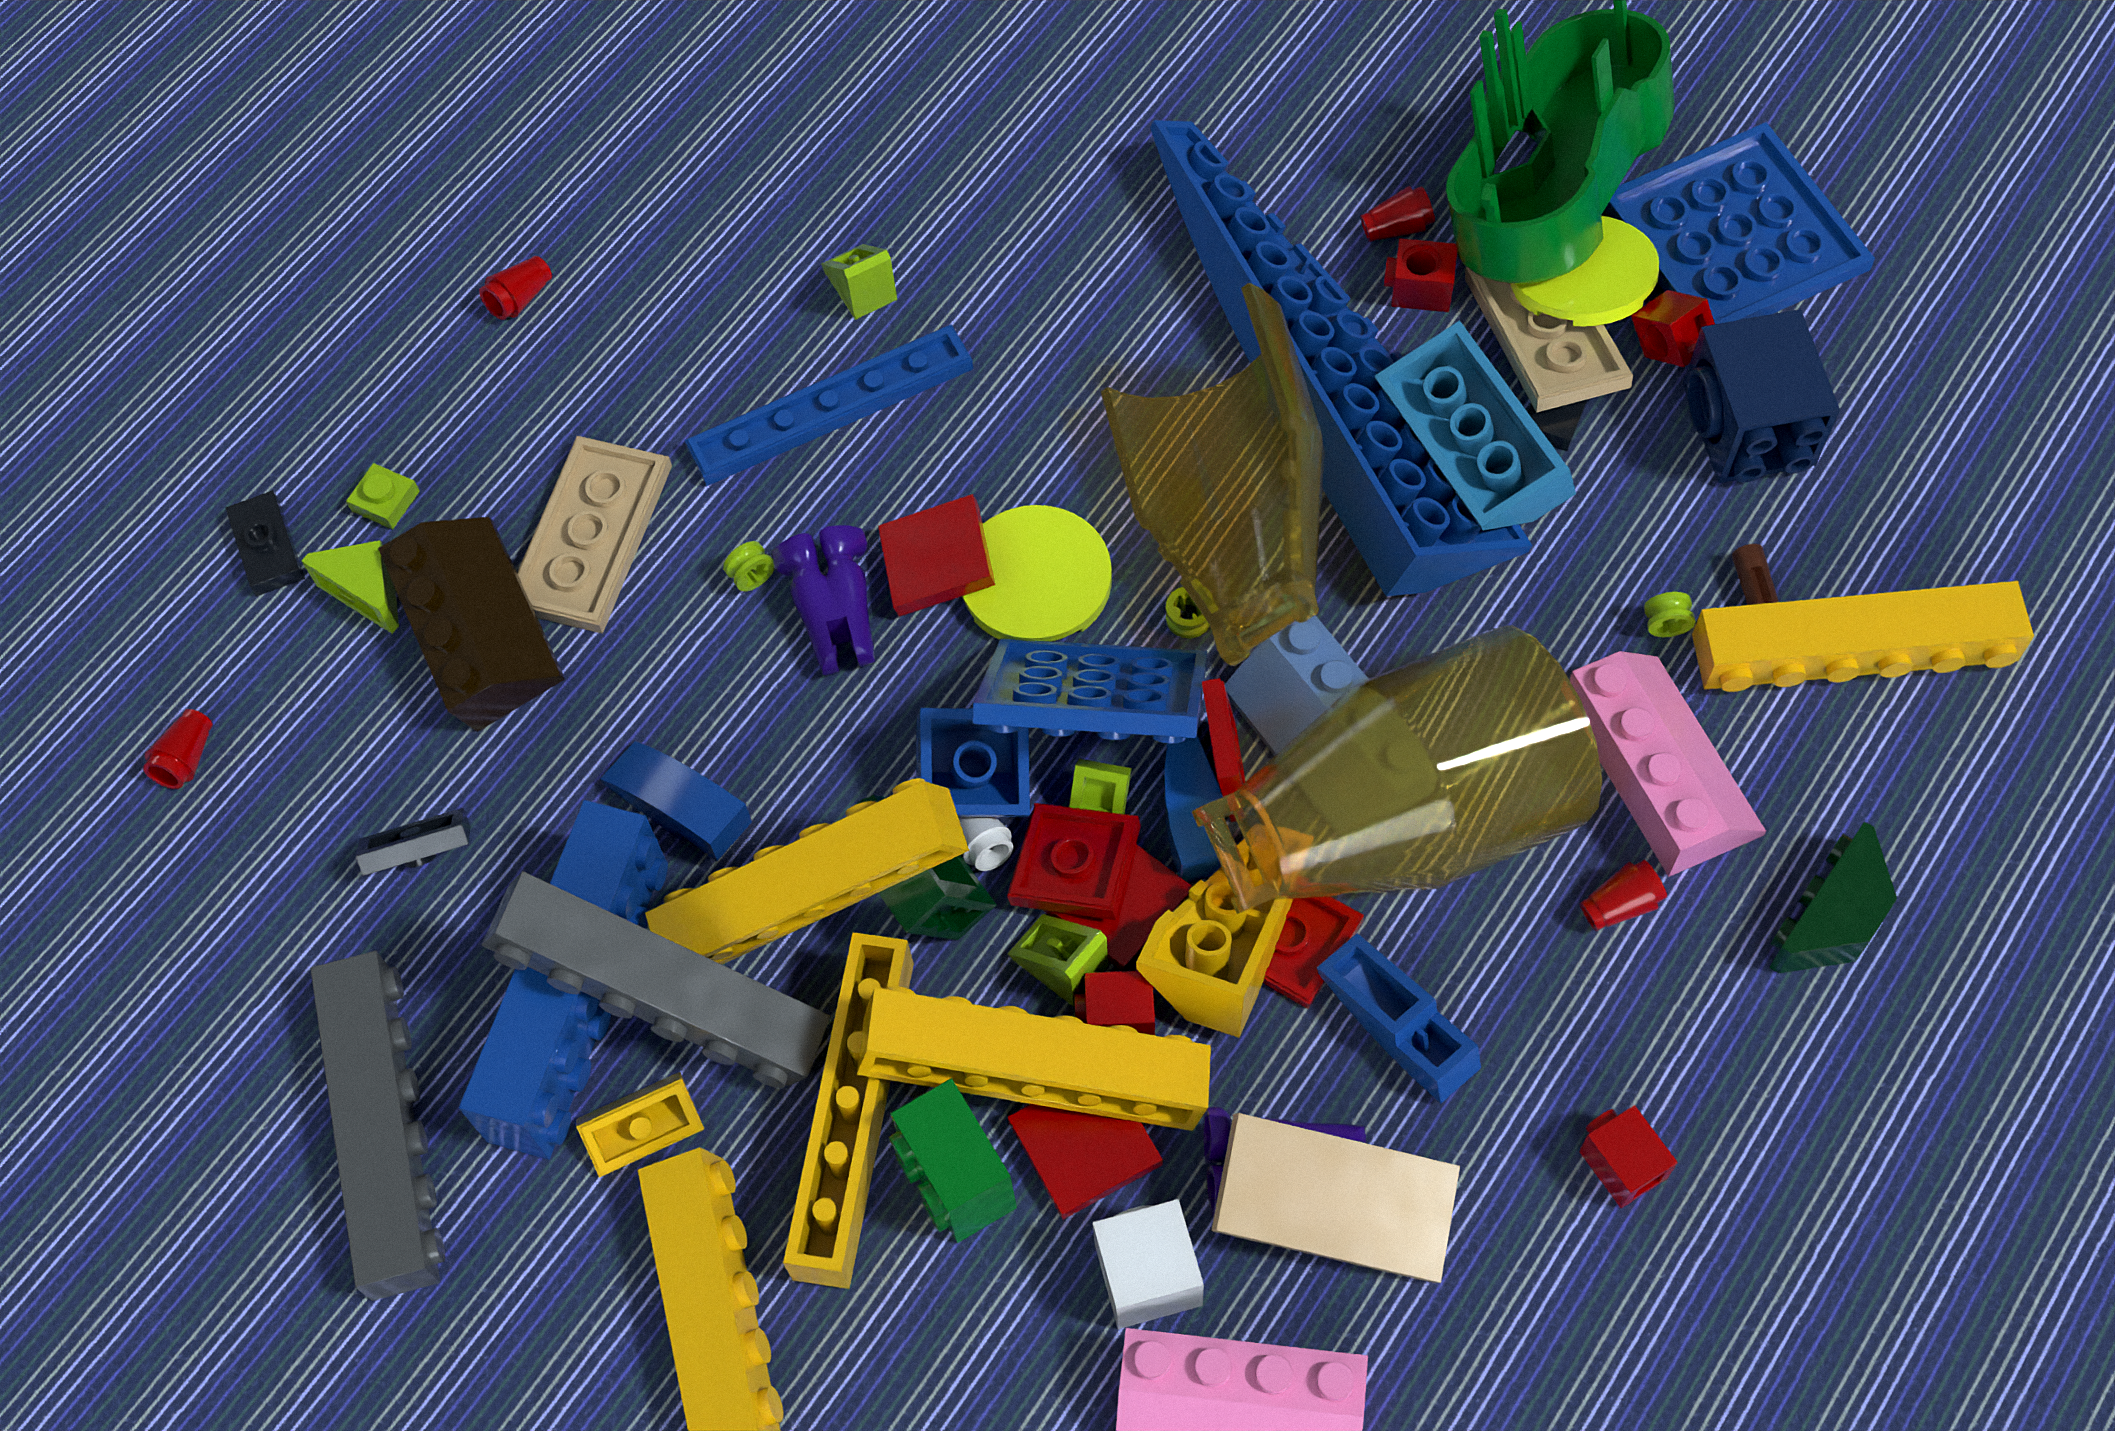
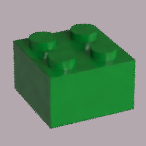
M952 1078L890 1113L896 1133L888 1138L896 1152L894 1154L910 1184L919 1179L922 1183L917 1188L924 1200L922 1202L939 1233L949 1228L954 1239L959 1243L1017 1208L1011 1176Z

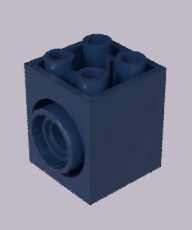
M1801 309L1701 327L1683 387L1687 395L1693 425L1703 439L1718 483L1735 480L1743 483L1751 482L1763 475L1784 471L1791 474L1800 473L1812 466H1816L1840 408Z

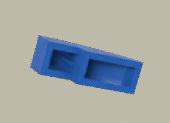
M1197 735L1196 738L1186 737V740L1180 743H1167L1164 769L1165 821L1171 856L1177 875L1189 884L1212 876L1222 866L1223 850L1211 823L1223 820L1224 798Z
M634 741L600 778L602 784L680 841L686 838L716 861L723 856L752 823L744 802L685 764L637 741Z
M1358 933L1317 967L1321 978L1366 1031L1440 1104L1481 1069L1478 1045L1438 1012L1435 998Z

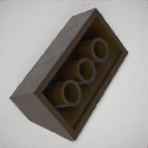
M490 517L421 522L378 548L449 713L479 732L565 680L500 534Z

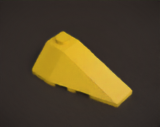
M1262 821L1224 857L1223 865L1205 882L1200 879L1189 890V897L1173 912L1167 910L1155 922L1136 961V969L1186 1021L1240 1038L1261 989L1265 972L1272 959L1276 942L1279 940L1286 915L1290 910L1297 885L1301 880L1312 850L1315 836Z

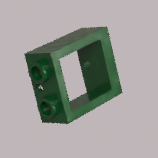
M873 794L871 797H866L856 804L867 801L879 802L886 797ZM961 855L879 892V895L906 933L953 940L961 939L997 905Z

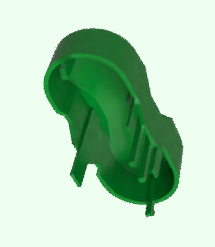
M1613 0L1614 9L1588 11L1556 23L1536 40L1527 55L1525 52L1522 22L1517 21L1510 31L1507 10L1498 8L1494 13L1502 69L1499 74L1493 32L1483 30L1480 34L1479 40L1487 92L1484 95L1483 81L1480 80L1476 82L1470 91L1475 125L1474 136L1453 166L1446 184V194L1457 255L1463 264L1474 273L1498 282L1533 283L1562 276L1581 266L1590 258L1604 239L1601 214L1635 158L1660 146L1671 124L1675 110L1670 39L1665 28L1655 19L1636 11L1627 10L1626 0ZM1515 131L1526 133L1535 140L1537 148L1527 163L1494 174L1496 161Z

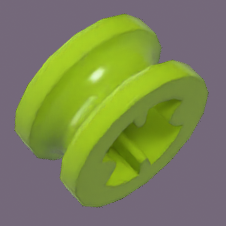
M757 541L746 542L738 546L728 555L723 564L725 573L728 577L734 578L736 587L744 592L761 586L775 570L773 559L770 555L765 554L764 548Z
M1184 586L1171 592L1166 601V623L1173 634L1181 638L1191 639L1201 636L1210 627L1212 602L1204 590L1195 586ZM1186 605L1197 607L1198 617L1193 613L1192 619L1181 618V609L1185 611Z
M1666 592L1650 598L1644 605V612L1650 618L1647 623L1649 633L1656 637H1673L1691 630L1695 626L1696 619L1693 612L1689 611L1692 607L1690 596L1683 592Z

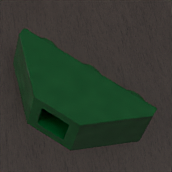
M1864 821L1854 838L1844 833L1841 835L1825 860L1834 866L1826 880L1817 874L1814 876L1798 903L1807 907L1798 922L1788 916L1770 943L1779 949V952L1769 968L1777 973H1786L1851 963L1858 960L1897 900L1875 828Z

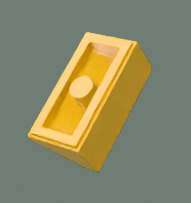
M680 1072L585 1114L576 1120V1127L599 1178L704 1130V1126Z

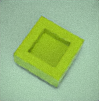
M373 463L346 502L352 512L393 530L420 490L414 480Z
M1079 758L1075 765L1069 807L1125 814L1132 768Z

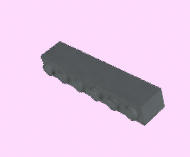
M524 871L509 884L482 943V946L495 951L493 956L498 962L510 968L526 970L527 967H530L547 975V982L560 991L569 994H579L582 991L601 1000L599 1006L608 1013L622 1018H631L632 1015L652 1023L651 1030L657 1035L676 1042H682L684 1039L704 1047L702 1053L707 1058L725 1065H734L737 1062L754 1070L753 1077L756 1080L775 1088H784L785 1085L790 1086L808 1077L831 1017L824 1012Z
M377 951L311 967L355 1287L371 1301L438 1284L440 1283L438 1263L445 1261V1249L438 1228L432 1229L429 1213L430 1208L436 1207L437 1200L433 1181L428 1173L423 1174L421 1155L428 1153V1142L422 1122L420 1120L415 1121L412 1102L419 1101L420 1092L413 1069H407L404 1051L411 1049L412 1042L405 1018L398 1015L396 1000L403 999L404 997L400 974L395 966L389 968Z

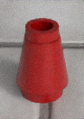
M1408 186L1367 213L1360 215V221L1368 241L1373 242L1375 240L1424 232L1426 230L1425 226L1435 222V216L1425 189L1420 186L1412 190Z
M533 256L529 260L522 261L488 276L485 279V285L479 290L481 300L489 312L500 320H504L507 317L515 318L546 283L552 279V272L542 258Z
M184 710L181 717L145 752L146 763L143 766V770L146 775L156 783L171 789H180L185 782L193 780L209 736V731L213 727L212 721L197 710Z
M1642 860L1635 865L1627 862L1591 893L1587 899L1580 902L1579 905L1591 927L1595 931H1599L1604 927H1609L1658 910V903L1667 898V892L1659 876L1646 860Z

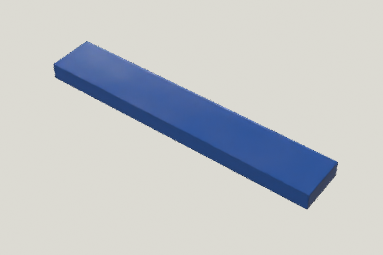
M952 324L690 437L685 440L686 447L706 486H709L974 369L973 360Z

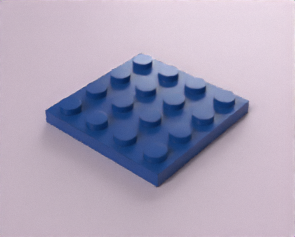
M1767 122L1618 186L1604 209L1609 217L1634 226L1653 243L1659 256L1658 283L1664 292L1670 290L1706 298L1715 324L1774 314L1871 270L1875 257Z
M1000 639L973 702V724L987 725L989 730L999 733H1010L1018 731L1020 727L1042 728L1043 733L1051 736H1068L1074 734L1076 730L1097 732L1099 737L1110 740H1121L1130 737V734L1153 735L1154 740L1162 743H1180L1185 741L1186 737L1196 738L1203 695L1201 681H1205L1207 651Z

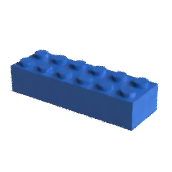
M584 800L550 884L647 929L648 922L645 912L649 911L647 906L653 891H659L665 882L668 862L664 857L658 839L655 837L646 815ZM527 967L526 970H514L459 1109L487 1143L550 1160L555 1145H561L568 1134L571 1124L569 1108L576 1091L582 1092L588 1082L591 1072V1060L589 1059L595 1041L604 1038L610 1024L611 1014L599 1006L601 1000L582 991L579 994H569L560 991L547 982V975Z

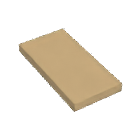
M1466 267L1465 280L1536 413L1632 387L1633 374L1604 325L1573 326V320L1561 319L1544 313L1537 316L1521 305L1516 299L1509 283L1484 278Z
M576 436L517 572L537 618L603 634L672 468L669 456Z
M1242 1113L1233 1114L1211 1231L1427 1282L1441 1283L1460 1166Z

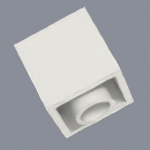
M1179 1199L1154 1206L1146 1205L1131 1208L1114 1217L1093 1222L1095 1248L1118 1329L1203 1306L1204 1284Z

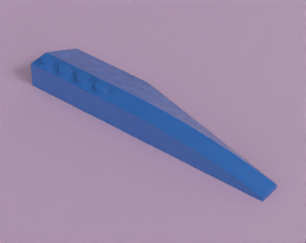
M1154 120L1150 129L1164 170L1195 249L1225 315L1272 404L1385 596L1426 593L1528 553L1533 545L1519 524L1484 531L1481 529L1374 377L1376 374L1400 360L1403 356L1398 351L1391 354L1388 353L1375 338L1379 329L1368 317L1364 318L1346 306L1350 297L1301 243L1293 246L1282 234L1286 228L1284 223L1275 213L1266 216L1252 201L1256 192L1245 180L1241 181L1226 172L1225 169L1229 162L1192 121Z

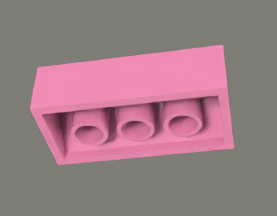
M1619 651L1572 671L1563 701L1668 877L1765 835V828L1658 656Z
M1126 1328L1116 1431H1362L1368 1355Z

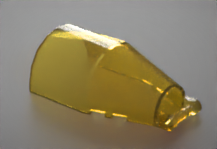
M1247 283L1241 289L1261 354L1243 371L1213 387L1182 396L1146 398L1123 393L1110 387H1106L1101 391L1135 518L1141 527L1149 530L1160 545L1157 550L1164 560L1172 562L1181 575L1180 583L1211 626L1220 656L1231 666H1236L1247 659L1251 649L1296 621L1304 623L1317 615L1319 611L1315 594L1325 455L1322 433L1281 305L1262 288L1251 283Z
M1513 625L1493 628L1353 685L1234 793L1207 803L1191 813L1197 827L1204 826L1235 897L1230 899L1236 914H1240L1271 900L1338 896L1344 893L1359 892L1382 893L1392 890L1422 888V890L1439 889L1585 825L1599 808L1602 774L1597 742L1584 706L1560 663L1534 636ZM1234 814L1263 878L1264 884L1254 886L1224 819L1229 815Z

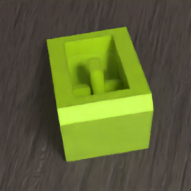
M862 244L821 263L825 274L855 320L897 300L892 263L887 249Z
M380 540L308 553L301 560L317 587L391 634L399 627L396 589L378 550L379 547L383 546Z
M1042 914L1008 952L1013 961L1073 1007L1075 1006V994L1085 993V973L1104 972L1108 967L1107 937L1101 930Z

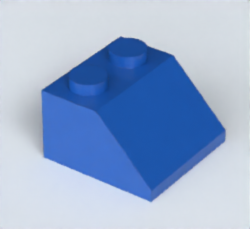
M920 708L916 720V777L924 779L925 782L949 788L958 817H1029V728L1020 727L1015 732L999 733L989 730L987 725L973 724V708Z

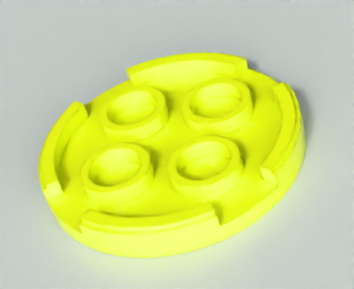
M1601 216L1604 239L1590 258L1581 266L1553 279L1533 283L1509 284L1521 305L1537 316L1544 313L1561 319L1573 320V326L1604 325L1626 318L1643 307V301L1650 295L1656 283H1658L1659 256L1650 239L1634 226L1618 219Z
M1029 505L1006 510L983 523L996 585L962 596L968 611L974 617V622L981 629L999 640L1055 641L1074 634L1079 630L1083 632L1098 618L1108 601L1111 591V560L1102 537L1087 521L1061 508L1046 505Z

